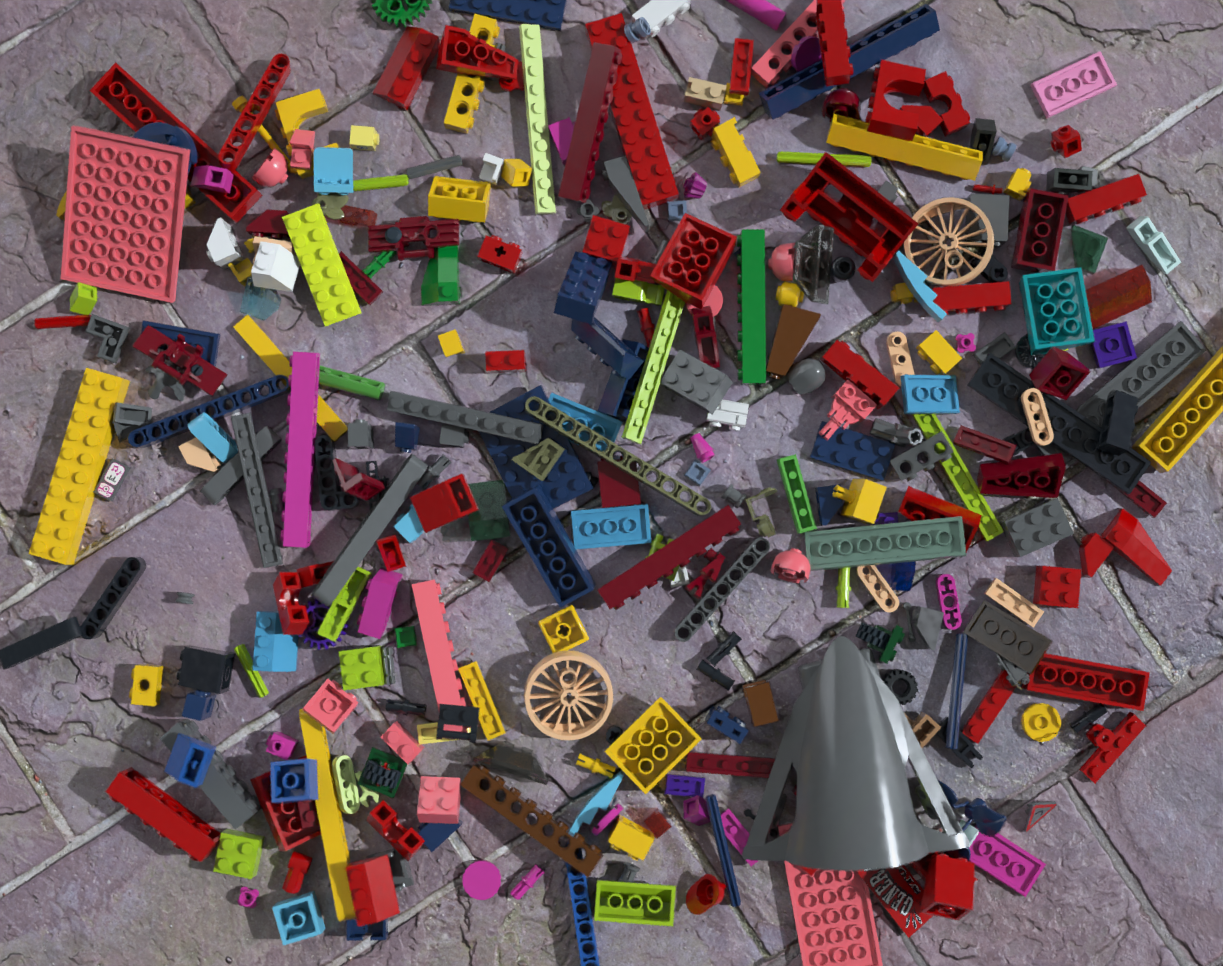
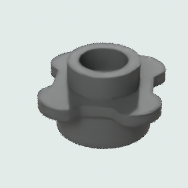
M589 199L576 210L577 214L581 215L587 223L591 222L593 215L599 214V208L595 207Z

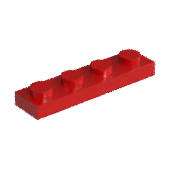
M1006 669L1000 672L961 730L966 737L977 744L981 741L1017 687L1016 685L1013 687L1008 681L1007 676L1009 674Z

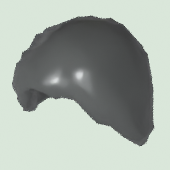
M808 358L791 365L787 374L793 389L798 394L811 393L823 384L826 371L821 361Z

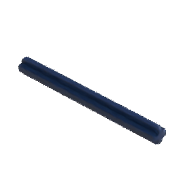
M963 633L956 635L946 748L952 750L958 747L968 635Z
M707 795L705 800L730 904L732 907L740 906L741 899L716 795Z

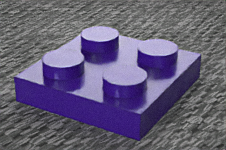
M1127 321L1093 330L1095 342L1090 344L1098 369L1137 358Z

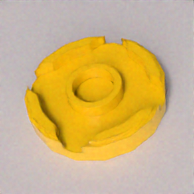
M1035 703L1027 707L1022 714L1021 725L1025 734L1032 740L1046 742L1057 736L1059 728H1061V718L1057 710L1049 704Z

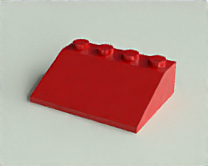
M685 213L652 271L650 278L684 302L702 310L736 247L737 236Z
M304 755V756H302V757H300V758H297V759H295V760L307 759V755ZM271 770L250 779L280 852L287 851L321 834L320 825L301 829L296 802L272 803Z

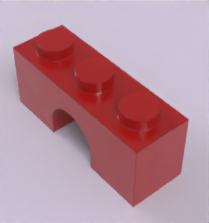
M946 71L925 80L922 88L929 103L935 100H942L948 107V111L940 116L943 119L940 127L945 137L966 128L970 123L969 113L967 110H964L961 104V96L959 93H956L953 87V79L950 75L948 76Z
M279 572L273 583L283 635H301L306 629L309 619L306 605H299L298 602L299 593L302 589L299 573Z
M383 800L369 813L366 821L409 861L422 848L425 840L412 827L409 830L404 828L396 818L397 813Z

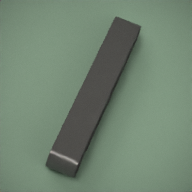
M759 537L754 539L674 629V635L679 641L686 642L691 639L770 549V543L766 538ZM758 541L765 543V549L762 552H759L755 547ZM745 555H750L753 559L750 566L743 564V557ZM734 569L740 573L739 579L735 581L730 578V572ZM719 584H725L727 587V592L723 595L717 592ZM708 598L714 601V606L711 609L704 607V601ZM694 613L701 615V621L697 624L691 621V616ZM682 627L688 629V635L685 638L678 636V630Z

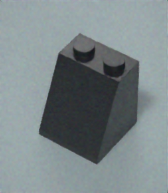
M191 645L185 646L180 654L182 665L181 669L179 668L177 672L178 685L214 694H222L229 691L235 653Z

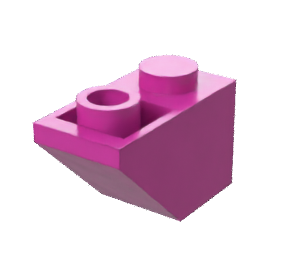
M209 165L194 167L191 186L230 194L233 174L224 168Z

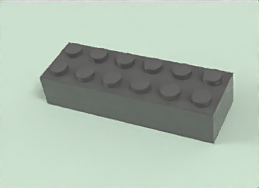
M189 719L178 722L160 737L170 752L173 749L178 733L211 744L210 739L198 731V725ZM215 750L204 782L199 787L236 830L262 808L257 796L251 795L247 784L237 778L234 768L230 765L227 766L223 761V755L218 750Z

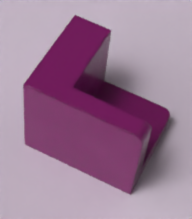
M698 795L683 801L685 820L697 826L711 822L705 798Z

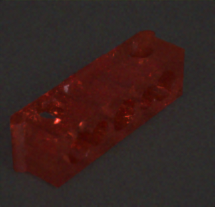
M345 205L341 208L344 218L336 220L343 224L368 227L376 224L377 213L372 210ZM348 212H352L350 217H346ZM358 215H362V217L365 215L369 216L367 220H362L361 217L356 218Z

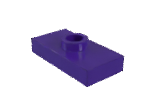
M666 774L664 793L704 797L705 777Z

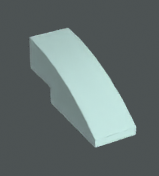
M1139 216L1126 227L1141 250L1164 274H1168L1181 263L1164 234L1157 231L1148 216Z

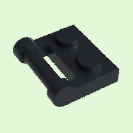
M440 703L436 739L448 738L468 740L470 743H476L479 707ZM444 724L471 727V733L443 730Z

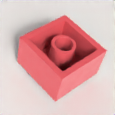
M421 776L417 809L419 823L458 824L462 788L460 778Z

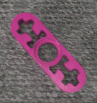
M941 574L936 578V589L940 612H944L942 623L947 629L955 630L960 627L962 622L955 580L949 574ZM944 577L950 581V584H947V590H952V593L942 594V591H946L945 586L941 585ZM947 596H951L954 600L951 607H946L943 603L944 598ZM955 609V612H951L952 617L956 618V622L953 623L954 626L947 623V620L950 619V613L945 614V610Z

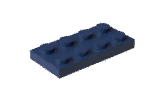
M821 421L818 432L821 431L827 422ZM841 427L833 433L829 440L823 438L829 430L822 436L817 432L810 454L811 459L884 481L895 444L849 429L843 430Z

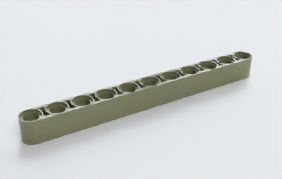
M530 397L526 401L525 411L531 417L691 513L703 516L710 512L711 503L707 498L542 399ZM537 402L539 409L531 411L528 404ZM553 412L556 415V419L548 421L545 418V414ZM570 422L573 429L565 431L562 428V424ZM581 432L588 433L589 440L586 442L581 441L579 434ZM603 442L606 445V450L603 452L598 451L596 443ZM620 452L623 456L622 461H615L613 453ZM630 463H638L639 471L633 472L630 470ZM648 472H653L656 475L654 482L647 480L646 474ZM664 482L672 484L673 489L671 492L664 490ZM681 492L688 493V502H683L680 499ZM698 502L705 504L706 509L704 512L697 510Z

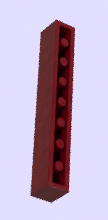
M596 42L593 44L558 194L559 197L585 203L590 196L591 190L589 187L595 175L594 166L599 158V145L604 137V123L608 120V106L613 99L612 89L617 81L618 65L622 61V50L616 46Z
M727 505L597 590L609 609L614 608L616 611L625 605L624 600L630 597L633 600L642 594L640 590L644 587L650 589L658 583L656 580L661 576L665 579L673 574V568L678 565L682 568L691 562L689 558L693 555L699 557L707 551L705 548L710 544L714 547L723 541L721 537L727 533L731 536L739 531L738 526L741 523L731 507Z

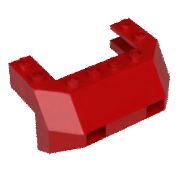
M827 152L823 154L806 179L795 189L780 209L787 219L794 222L806 211L813 220L822 223L827 231L836 234L841 242L849 244L858 255L864 256L866 259L857 271L860 272L864 279L871 282L877 278L896 251L919 224Z

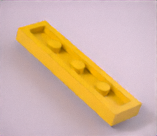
M475 661L458 668L473 707H479L478 719L487 741L505 734L506 731L478 662Z

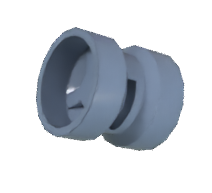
M644 17L636 19L635 23H629L624 26L626 37L631 43H635L640 37H646L651 33L650 26Z
M999 136L992 148L991 154L1002 156V160L1008 162L1017 145L1012 142L1008 144L1004 138Z

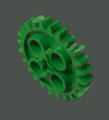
M371 0L373 3L372 8L376 10L377 17H380L382 22L387 20L389 26L394 22L396 28L399 27L400 23L406 28L407 22L412 26L413 20L420 22L419 16L426 17L424 10L430 11L428 4H432V0H418L414 4H410L412 0H405L408 11H405L401 0ZM397 6L400 7V8H399L398 10H396V11H393V10H392L394 7H397Z

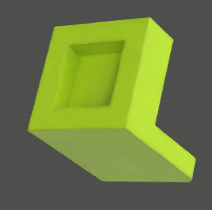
M78 282L70 296V311L90 315L97 302V287Z

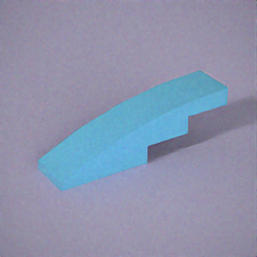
M898 251L893 256V259L907 287L921 306L937 322L941 321L947 313L933 302L937 294L923 283L928 276Z
M618 772L612 779L608 780L587 801L576 816L569 831L573 834L578 832L582 822L590 825L598 808L607 810L624 776L623 772Z

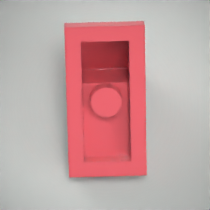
M295 129L290 140V145L292 146L291 168L311 170L315 131Z

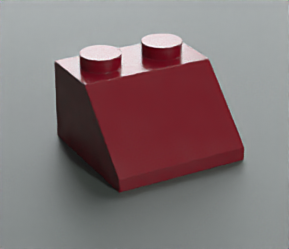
M1052 346L1029 374V377L1039 391L1067 400L1087 377L1090 370L1068 352Z

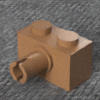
M921 712L915 720H911L905 714L921 748L941 728L924 712Z

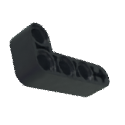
M326 435L317 437L315 440V454L321 506L325 510L330 511L356 508L360 503V498L352 495L354 502L351 505H347L345 499L350 494L344 491L340 492L339 477L334 471L335 466L332 461L337 458L335 442ZM325 441L329 442V445L326 446V452L325 448L321 447V444ZM329 458L331 460V466L325 469L323 467V461ZM330 477L333 480V485L330 488H326L324 482ZM332 496L335 504L332 507H328L326 500Z

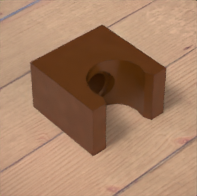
M766 679L743 684L742 688L753 726L756 727L778 721L769 682H766Z

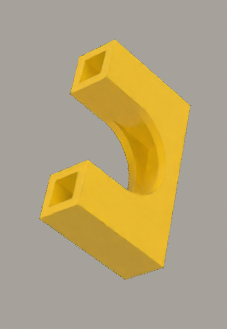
M320 89L275 102L277 106L275 114L278 121L281 120L283 127L280 130L283 138H287L289 145H286V149L290 157L292 155L290 140L295 129H299L306 119L328 112L323 93ZM337 143L324 146L331 148H340ZM314 149L311 170L293 168L295 175L298 174L301 179L314 176Z

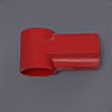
M293 852L288 863L289 870L282 889L291 894L299 893L304 876L308 873L311 866L312 857Z

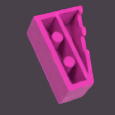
M381 567L373 579H369L366 590H369L368 596L364 597L361 605L364 608L363 614L360 613L357 620V625H359L358 633L377 639L382 637L392 611L393 599L397 595V584L402 579L403 574L394 571L387 572V569Z

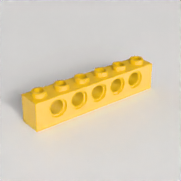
M474 14L469 32L478 39L480 36H487L486 43L495 47L493 42L494 38L499 36L500 27H498L496 19ZM457 74L444 120L446 129L468 134L469 129L473 128V113L479 107L480 100L478 95L484 89V76L470 78L467 74ZM465 90L473 91L470 96L463 95ZM460 108L468 109L465 114L458 113Z

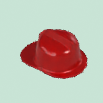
M705 874L687 892L686 905L688 910L694 915H701L712 906L718 905L724 898L726 885L717 880L714 875Z

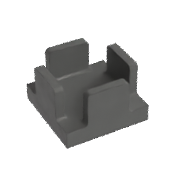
M395 848L366 856L367 859L388 854L396 892L402 891L404 887L414 885L409 861Z

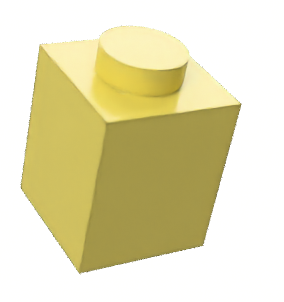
M351 125L349 144L352 149L375 151L380 139L375 128Z

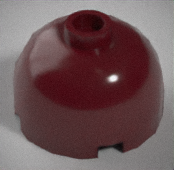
M846 88L836 89L826 96L822 106V115L824 118L825 116L830 118L829 122L832 121L834 114L857 120L860 117L861 103L859 97L853 91Z

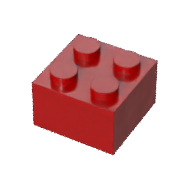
M593 215L582 253L606 259L612 262V265L617 266L618 258L623 256L630 226Z
M1036 565L1033 604L1078 608L1082 569Z

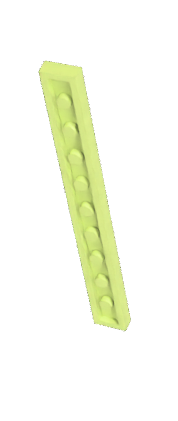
M521 24L519 26L535 214L556 213L540 26Z

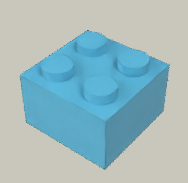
M315 891L279 901L272 907L283 946L322 934L325 930Z

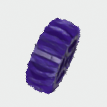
M317 599L314 600L315 604L309 600V608L306 606L308 617L311 612L313 613L314 622L309 628L307 625L303 634L298 635V637H306L303 640L304 644L311 641L310 648H313L317 643V650L322 648V644L325 649H329V643L333 647L336 646V642L329 639H318L311 634L319 630L320 627H316L318 626L319 619L324 620L325 618L317 608L330 609L331 605L327 607ZM342 630L340 634L346 635V632ZM338 636L337 641L341 642L342 638Z

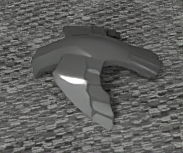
M175 364L170 365L176 371L181 369ZM152 365L146 368L145 371L147 373H154L156 376L154 384L148 390L150 398L158 399L162 389L168 386L173 389L178 400L184 401L185 383L183 385L179 384L178 380L159 368H153Z

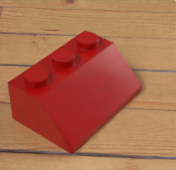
M388 854L348 863L345 869L357 926L376 923L400 913Z

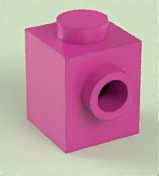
M277 731L273 735H269L266 741L268 746L266 752L284 760H289L299 740Z

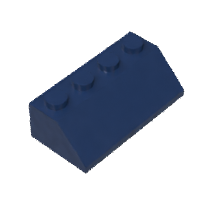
M594 317L592 324L572 319L571 330L576 334L575 338L582 344L586 343L588 345L587 349L592 354H598L601 357L599 360L607 367L610 365L613 368L612 372L617 377L621 378L623 376L630 379L644 362L596 317Z
M623 339L622 342L644 362L630 379L623 376L619 378L611 371L597 411L626 423L649 347L639 342Z

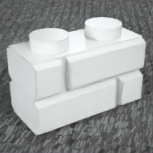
M722 399L713 415L707 412L706 422H710V426L721 427L722 424L728 425L730 430L740 431V428H744L746 425L749 404Z

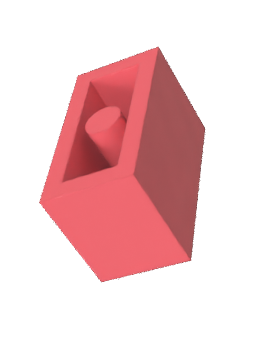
M398 721L393 723L380 737L407 764L425 748L422 744L419 745V741Z

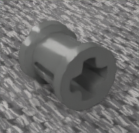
M730 484L721 498H726L735 505V508H738L747 495L740 493L733 488V484Z
M624 862V869L617 881L633 882L640 868L634 864Z

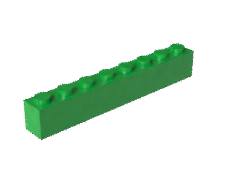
M742 229L740 235H737V247H740V254H737V266H740V273H737V285H740V292H737V304L741 305V311H737V323H741V331H737V342H741V350L737 351V360L741 361V369H738L737 376L738 380H741V385H765V229Z

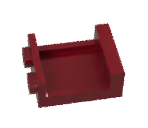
M621 455V456H620V459H617V460H615V461H617V462L622 461L623 456ZM603 459L597 462L602 508L641 504L638 480ZM631 462L629 465L630 470L637 472L636 462Z

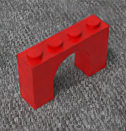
M881 60L879 67H875L872 77L875 79V82L873 81L870 93H873V97L870 96L867 107L871 109L867 112L865 123H868L867 132L913 141L918 127L919 114L892 107L886 101L884 95L890 92H900L919 97L924 85L926 69Z

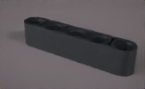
M129 557L124 561L82 623L81 629L84 634L81 636L82 638L96 639L102 635L144 573L146 562L143 558ZM133 561L138 562V569L136 571L132 569ZM123 577L127 579V585L125 587L121 585V579ZM112 593L116 595V601L114 603H112L110 600V595ZM101 609L105 611L104 619H101L99 616ZM90 625L94 627L93 635H90L88 632Z
M77 617L64 620L0 649V663L3 670L14 667L83 636L84 634Z

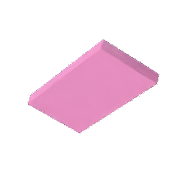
M1099 51L1032 83L1030 86L1048 119L1114 88L1117 84Z

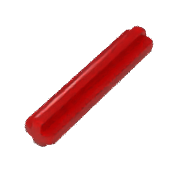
M91 315L36 318L34 325L37 329L88 326Z

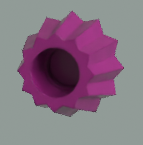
M697 172L692 173L691 177L687 178L684 182L685 198L699 199L705 192L707 183Z

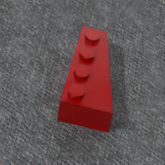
M817 0L815 17L826 87L848 84L850 76L853 75L852 63L849 64L848 59L850 58V47L846 43L848 34L847 28L844 27L845 14L842 11L841 0Z
M908 486L898 512L911 521L962 516L966 553L979 527L982 516Z

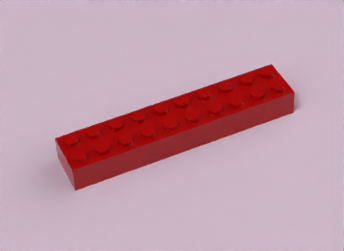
M622 13L585 24V32L591 51L594 42L616 46L622 50V61L617 68L618 77L613 85V99L609 103V108L624 156L626 155L645 210L678 200L679 193L632 44L624 31L625 21Z
M116 62L89 90L135 132L145 125L155 122L167 123L174 127L183 128L191 136L197 150V163L191 164L187 176L190 182L192 181L194 167L209 165L221 168L218 154ZM234 170L231 172L233 180L230 194L202 188L198 189L232 220L238 223L262 197V194Z

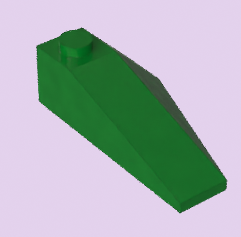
M458 246L434 248V258L429 259L421 285L422 306L460 305Z

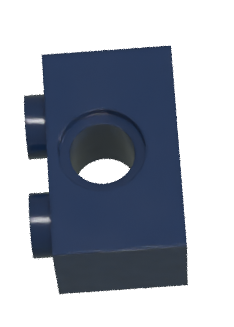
M197 689L187 693L182 717L198 721L210 718L217 694Z

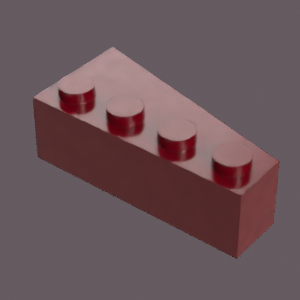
M1062 453L1010 460L1009 465L1002 462L980 464L977 476L980 494L1058 498L1066 465Z

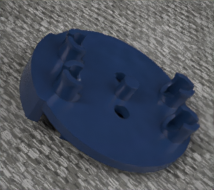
M155 122L140 128L132 137L189 149L188 174L191 164L197 163L195 144L191 136L181 127Z

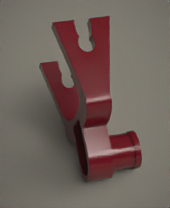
M712 547L704 555V558L711 563L700 571L702 574L685 587L689 592L694 586L697 587L694 594L697 599L701 597L708 578L711 582L715 583L724 562L723 560L726 558L720 552L714 551Z

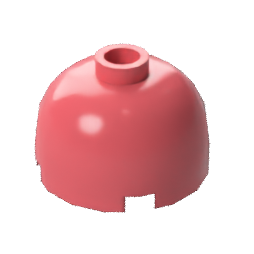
M274 148L261 164L259 170L255 172L252 179L264 187H274L278 183L282 185L289 176L286 174L288 162L285 156Z
M796 243L779 245L774 249L772 257L768 259L769 270H773V274L779 280H799L800 274H796V269H800V257L798 248H793Z
M791 548L790 550L780 552L775 557L770 571L773 575L774 572L778 573V578L792 583H799L800 580H804V583H806L809 579L811 567L809 560L805 555L801 554L800 550Z

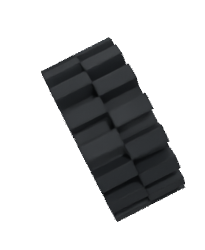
M900 669L889 671L890 673H886L882 681L898 699L899 704L906 705L908 702L911 703L912 699L917 696L915 695L916 692H918L916 678L911 673ZM896 680L905 681L907 688L903 694L898 695L893 692L892 685Z

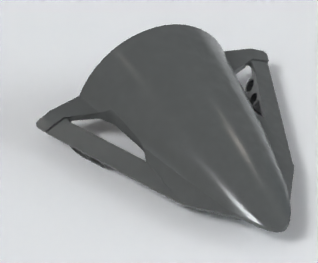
M837 637L832 641L821 664L793 706L747 844L742 853L743 859L787 861L798 866L821 870L858 871L899 866L921 859L931 852L968 847L970 842L963 832L898 699L867 663L855 644L847 637ZM907 759L920 783L915 789L916 794L926 814L931 819L939 821L943 829L942 833L921 824L914 814L905 772ZM793 765L797 773L794 822L788 832L771 842H767L770 829H774L781 818L787 799L783 791Z

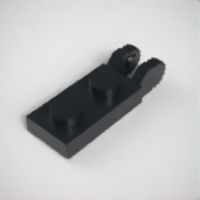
M945 717L938 724L941 728L936 733L945 744L948 717ZM959 730L958 747L952 751L972 769L974 764L965 754L971 751L979 760L983 756Z

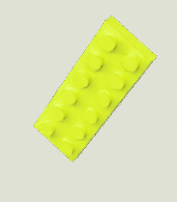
M315 204L283 216L282 219L325 327L361 314L362 312L320 204Z

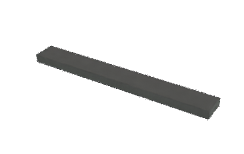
M251 412L231 416L263 568L282 565V555Z

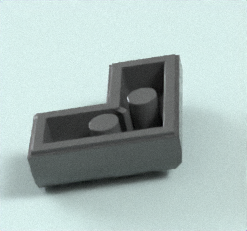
M92 314L85 332L103 338L97 357L117 364L130 328Z

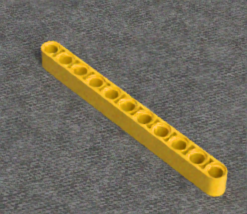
M299 709L307 759L317 760L318 800H315L337 918L339 922L355 919L356 916L345 869L351 861L337 797L325 727L302 709Z

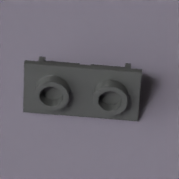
M995 653L999 659L996 661L1002 671L1006 669L1009 674L1007 679L1013 687L1016 685L1022 690L1020 684L1023 683L1025 685L1030 682L1029 674L1019 667L1015 668V664Z

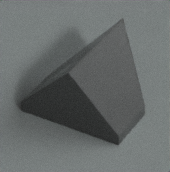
M115 403L113 424L119 443L128 439L132 431L151 424L152 408Z

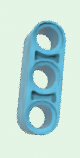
M203 412L188 423L191 433L221 462H228L238 453L236 442L207 413Z

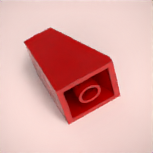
M946 854L934 856L929 861L920 913L959 921L971 912L974 899L975 863L968 862L964 858H949Z

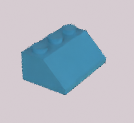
M258 611L256 614L252 671H296L299 637L298 635H283L279 612Z

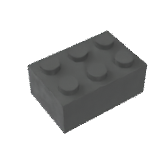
M679 350L661 378L660 383L670 392L713 415L733 382L726 374Z
M1058 498L1050 499L999 522L1014 557L1025 556L1074 534Z

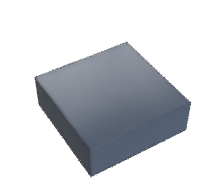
M686 200L667 202L668 222L681 221L684 214L687 213Z
M695 459L684 476L700 486L711 470Z

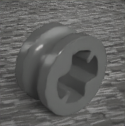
M177 592L178 598L175 600L176 602L193 604L192 597L195 594Z

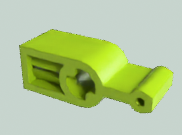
M615 278L612 298L661 306L664 287L638 280L629 281Z

